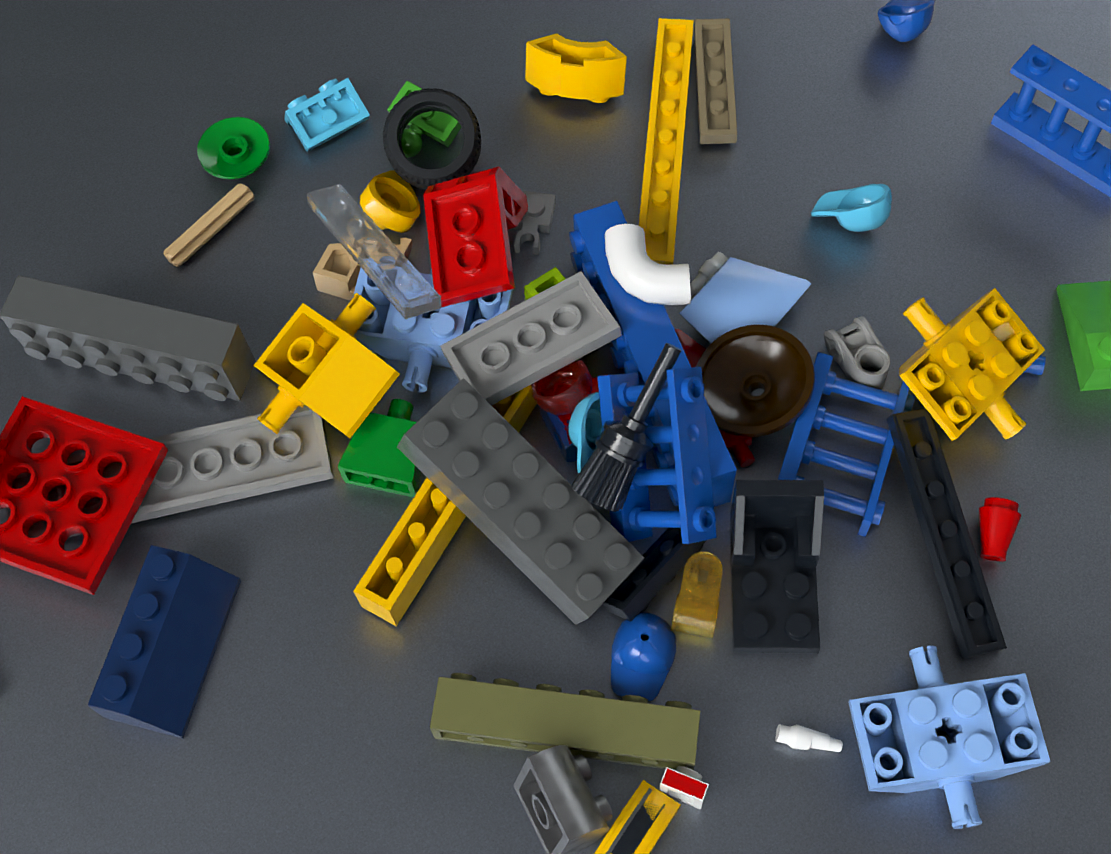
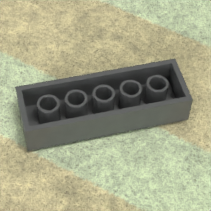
M20 275L17 276L0 312L1 319L10 329L9 332L19 340L24 347V351L34 358L45 360L47 357L55 358L75 368H81L82 365L90 366L110 376H117L118 373L129 375L144 384H153L155 381L167 384L179 392L187 393L190 390L203 392L206 396L218 401H225L226 398L241 401L252 373L253 365L256 362L239 325L236 323Z
M464 378L403 435L397 446L575 625L590 618L644 559L585 498L573 490L571 484Z

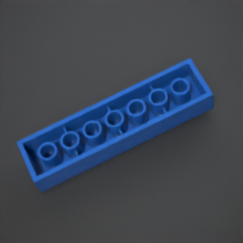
M618 201L574 214V231L569 232L571 245L574 252L570 253L571 261L576 274L582 271L620 326L622 336L611 341L613 346L610 347L611 357L616 369L623 368L625 374L638 372L639 385H645L666 343L682 350L672 369L691 368L664 305L646 303L627 293L611 273L605 251V232L615 225L627 224ZM704 397L714 507L731 502L737 469ZM669 400L655 401L645 421L649 425L648 427L671 425ZM654 443L656 447L652 448V453L658 469L675 468L673 443ZM667 485L673 505H679L677 485Z

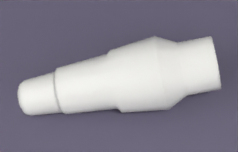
M718 251L711 259L705 260L698 271L699 274L690 284L691 299L728 260L723 253Z
M779 724L776 730L775 741L787 744L792 749L809 750V748L841 752L843 748L841 740L797 724L793 726Z

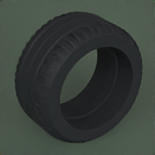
M425 88L411 92L393 106L386 118L383 128V146L386 156L395 172L404 181L417 188L426 190L428 186L469 175L480 156L482 144L478 120L471 107L452 92L437 88ZM429 111H439L451 115L459 122L464 133V145L458 157L447 166L438 169H424L412 164L405 156L401 144L402 135L408 123L414 117Z

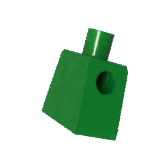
M392 399L387 415L370 412L354 433L339 461L338 469L344 483L414 498L419 490L421 471L397 448L403 435L416 423L415 421H410L414 406L410 402L402 399Z

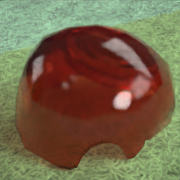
M582 360L574 361L531 384L532 397L546 412L556 416L572 414L578 403L592 394L593 380L590 371Z

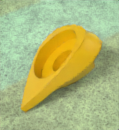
M395 170L374 176L360 195V205L369 216L370 224L379 230L391 229L400 233L408 232L421 213L419 201L411 185L404 181Z

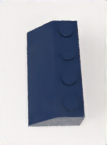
M151 545L88 706L106 719L184 738L241 579L191 554Z

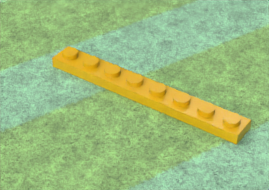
M659 18L639 226L644 229L646 252L650 259L659 264L670 265L674 263L694 20Z

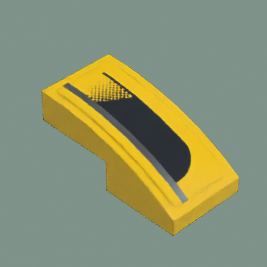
M643 780L594 854H651L655 845L676 816L681 804Z

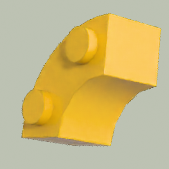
M556 33L526 42L525 80L538 88L539 92L543 95H558L574 99H588L595 103H604L609 98L624 95L627 56L606 40L578 42L566 39Z

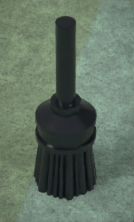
M669 343L665 344L630 414L624 413L621 420L605 421L601 435L595 440L596 449L571 485L573 490L588 502L613 512L623 509L637 468L644 465V458L653 447L652 442L645 434L649 426L645 421L667 380L666 370L673 368L682 351L678 347Z

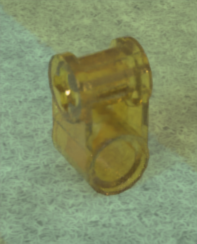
M698 552L687 560L680 593L677 594L671 625L672 631L713 639L720 604L718 598L723 575V566L714 554ZM700 570L708 571L706 582L698 581Z

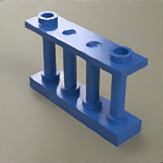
M1032 45L1010 70L1011 74L1024 81L1020 93L1014 92L994 114L991 124L1111 198V150L1096 141L1102 129L1111 134V90L1039 47ZM1037 90L1056 100L1051 113L1032 103ZM1069 109L1089 120L1083 133L1064 122Z
M818 352L814 362L815 386L813 395L806 409L796 420L778 480H804L805 477L798 476L797 474L801 463L809 465L810 462L873 480L868 500L824 488V505L863 516L858 535L866 537L871 523L879 525L886 502L878 499L894 442L889 426L886 429L827 412L825 406L819 405L822 394L830 396L831 392L892 409V414L911 411L915 395L908 393L910 388L904 381H902L898 394L838 378L836 377V372L829 371L833 356ZM820 427H825L883 444L878 464L815 446V441L808 440L811 429L820 430Z
M701 367L666 370L668 383L664 384L656 401L669 400L671 425L647 427L645 434L652 443H673L675 468L647 469L645 456L644 465L637 468L623 509L616 512L610 510L611 525L628 542L653 537L652 528H681L682 544H691L717 538ZM638 372L597 376L602 431L605 421L621 420L624 413L630 414L644 385H639ZM677 485L679 511H650L648 486Z

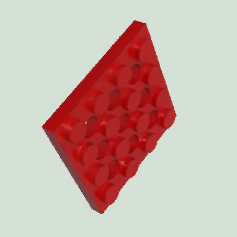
M22 396L0 434V437L8 443L4 450L7 456L0 467V510L4 508L11 509L8 520L0 524V562L94 595L169 450L164 443ZM43 438L50 439V444L46 450L41 453H32V447L36 441ZM77 450L86 451L85 458L81 463L73 466L67 465V459L71 453ZM113 462L122 463L121 470L116 476L111 478L103 477V470L108 464ZM19 474H31L27 485L19 489L12 488V483ZM58 485H66V493L61 499L48 501V494L52 488ZM95 497L103 498V504L97 512L93 514L84 513V506L90 499ZM47 521V528L42 535L36 538L28 537V531L34 523ZM83 534L84 539L80 547L72 551L64 549L65 542L71 535Z

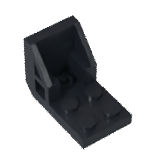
M736 480L730 510L733 652L819 653L820 633L816 566L821 550L824 508L823 480Z

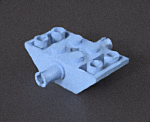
M361 265L354 294L358 293L376 307V310L370 314L354 336L366 348L389 360L408 362L402 386L414 392L415 385L418 384L417 391L419 393L425 392L428 387L427 383L431 365L451 368L440 346L509 310L513 289L441 307L435 303L432 268L430 274Z
M923 646L909 651V657L912 660L918 689L852 699L848 702L869 791L910 793L936 788L944 789L953 822V829H962L963 825H966L967 828L982 824V819L977 809L971 786L972 783L994 780L1051 762L1026 674L949 684L944 682L936 646H927V651L925 652ZM938 730H942L951 738L949 744L945 737H937L936 732Z

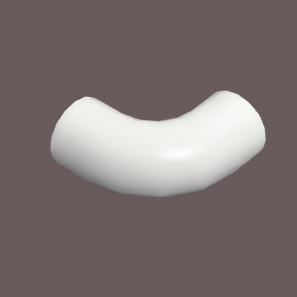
M615 225L605 232V251L611 273L627 293L646 303L661 305H687L691 303L688 263L666 265L651 260L646 252L644 229L638 225Z

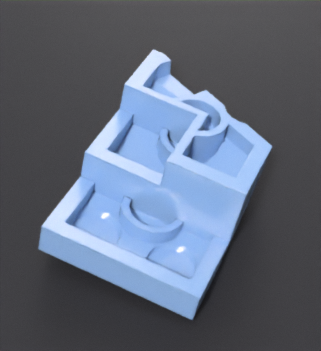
M730 257L692 298L691 303L687 304L679 314L711 344L721 335L747 325L775 326L804 294L811 283L806 279Z

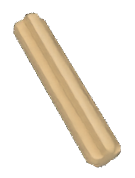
M237 184L164 250L165 258L173 266H182L254 200L253 192L245 184Z

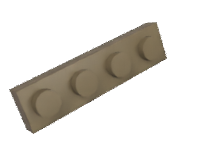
M730 18L694 19L700 144L736 143L737 121Z

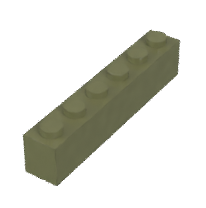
M452 673L451 678H438L430 723V730L435 739L540 752L554 746L566 745L573 757L581 754L586 759L661 769L668 767L676 770L678 766H683L694 770L701 710L691 709L692 705L689 703L667 701L665 706L648 704V699L636 695L622 696V700L605 698V694L602 692L587 689L580 690L579 695L562 693L560 687L550 684H538L536 689L519 687L518 682L503 678L494 679L493 684L477 682L476 677L464 673Z

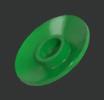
M244 117L226 118L214 123L202 134L197 146V155L202 167L209 174L221 179H239L254 173L264 164L269 155L270 140L265 129L256 121Z

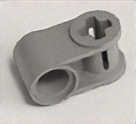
M858 316L848 326L836 331L834 329L826 330L824 332L826 348L829 354L833 356V360L838 363L847 379L882 390L886 382L891 359L874 334L867 319L863 316ZM863 368H872L877 372H868Z

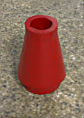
M998 497L985 498L984 506L979 508L981 558L996 562L1006 561L1007 551L1022 516L1018 512L1019 504L1017 502Z

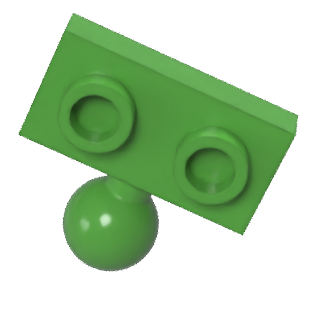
M406 81L388 107L389 113L401 98L422 88ZM429 111L414 117L408 123L409 129H405L401 139L403 152L407 158L416 156L422 148V134L449 147L462 127L454 117L444 112Z

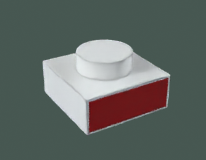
M678 766L675 771L666 767L659 790L673 799L701 810L709 784L701 781L703 776L692 769Z

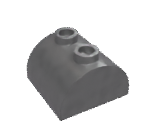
M566 745L554 746L528 756L513 785L546 854H576L586 849L609 831L606 822L613 818L606 798L602 794L593 797L586 781L592 778L587 760L581 754L573 757Z

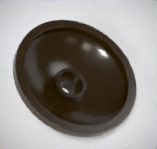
M747 325L726 332L706 348L696 367H701L704 397L718 428L726 433L741 437L765 436L790 425L806 409L815 386L814 366L805 346L789 332L769 325ZM755 389L764 390L759 396L751 395Z

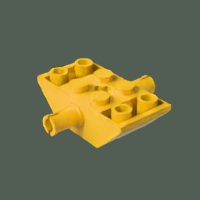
M996 288L990 290L946 325L929 306L924 297H921L903 311L902 314L908 318L925 341L923 346L899 367V376L952 441L957 439L983 412L1005 440L1023 429L1022 427L1026 425V422L1020 418L1004 398L1005 390L1045 349Z
M358 293L353 295L354 297L335 321L333 319L329 321L302 303L253 365L279 385L277 389L280 391L257 418V420L277 435L298 406L303 408L306 405L348 438H351L400 375L394 368L356 340L355 333L370 314L376 310L374 305Z

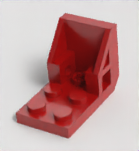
M500 166L428 186L423 196L435 303L445 307L515 289L508 229L517 227L528 211L527 196Z

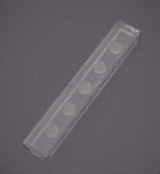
M341 184L307 193L308 206L404 319L441 308V296L363 211Z

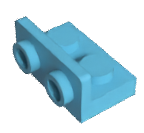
M349 78L338 82L337 79L330 80L318 89L320 93L309 99L306 95L300 96L287 105L289 109L285 111L284 119L288 125L293 127L307 152L369 119L370 114Z

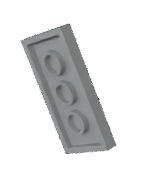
M582 271L444 343L440 347L459 381L464 378L492 406L622 336L620 326Z

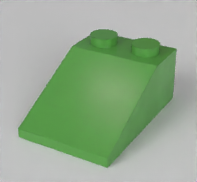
M1111 281L1059 284L1056 290L1080 391L1111 389Z

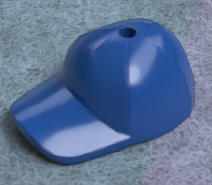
M890 0L878 10L879 21L886 33L896 41H911L922 34L931 23L935 0Z
M639 613L632 621L624 620L618 628L612 644L611 688L617 696L622 698L625 695H636L648 699V702H651L658 696L676 654L675 633L669 623L653 613ZM643 635H646L649 639L647 641H643L641 637Z

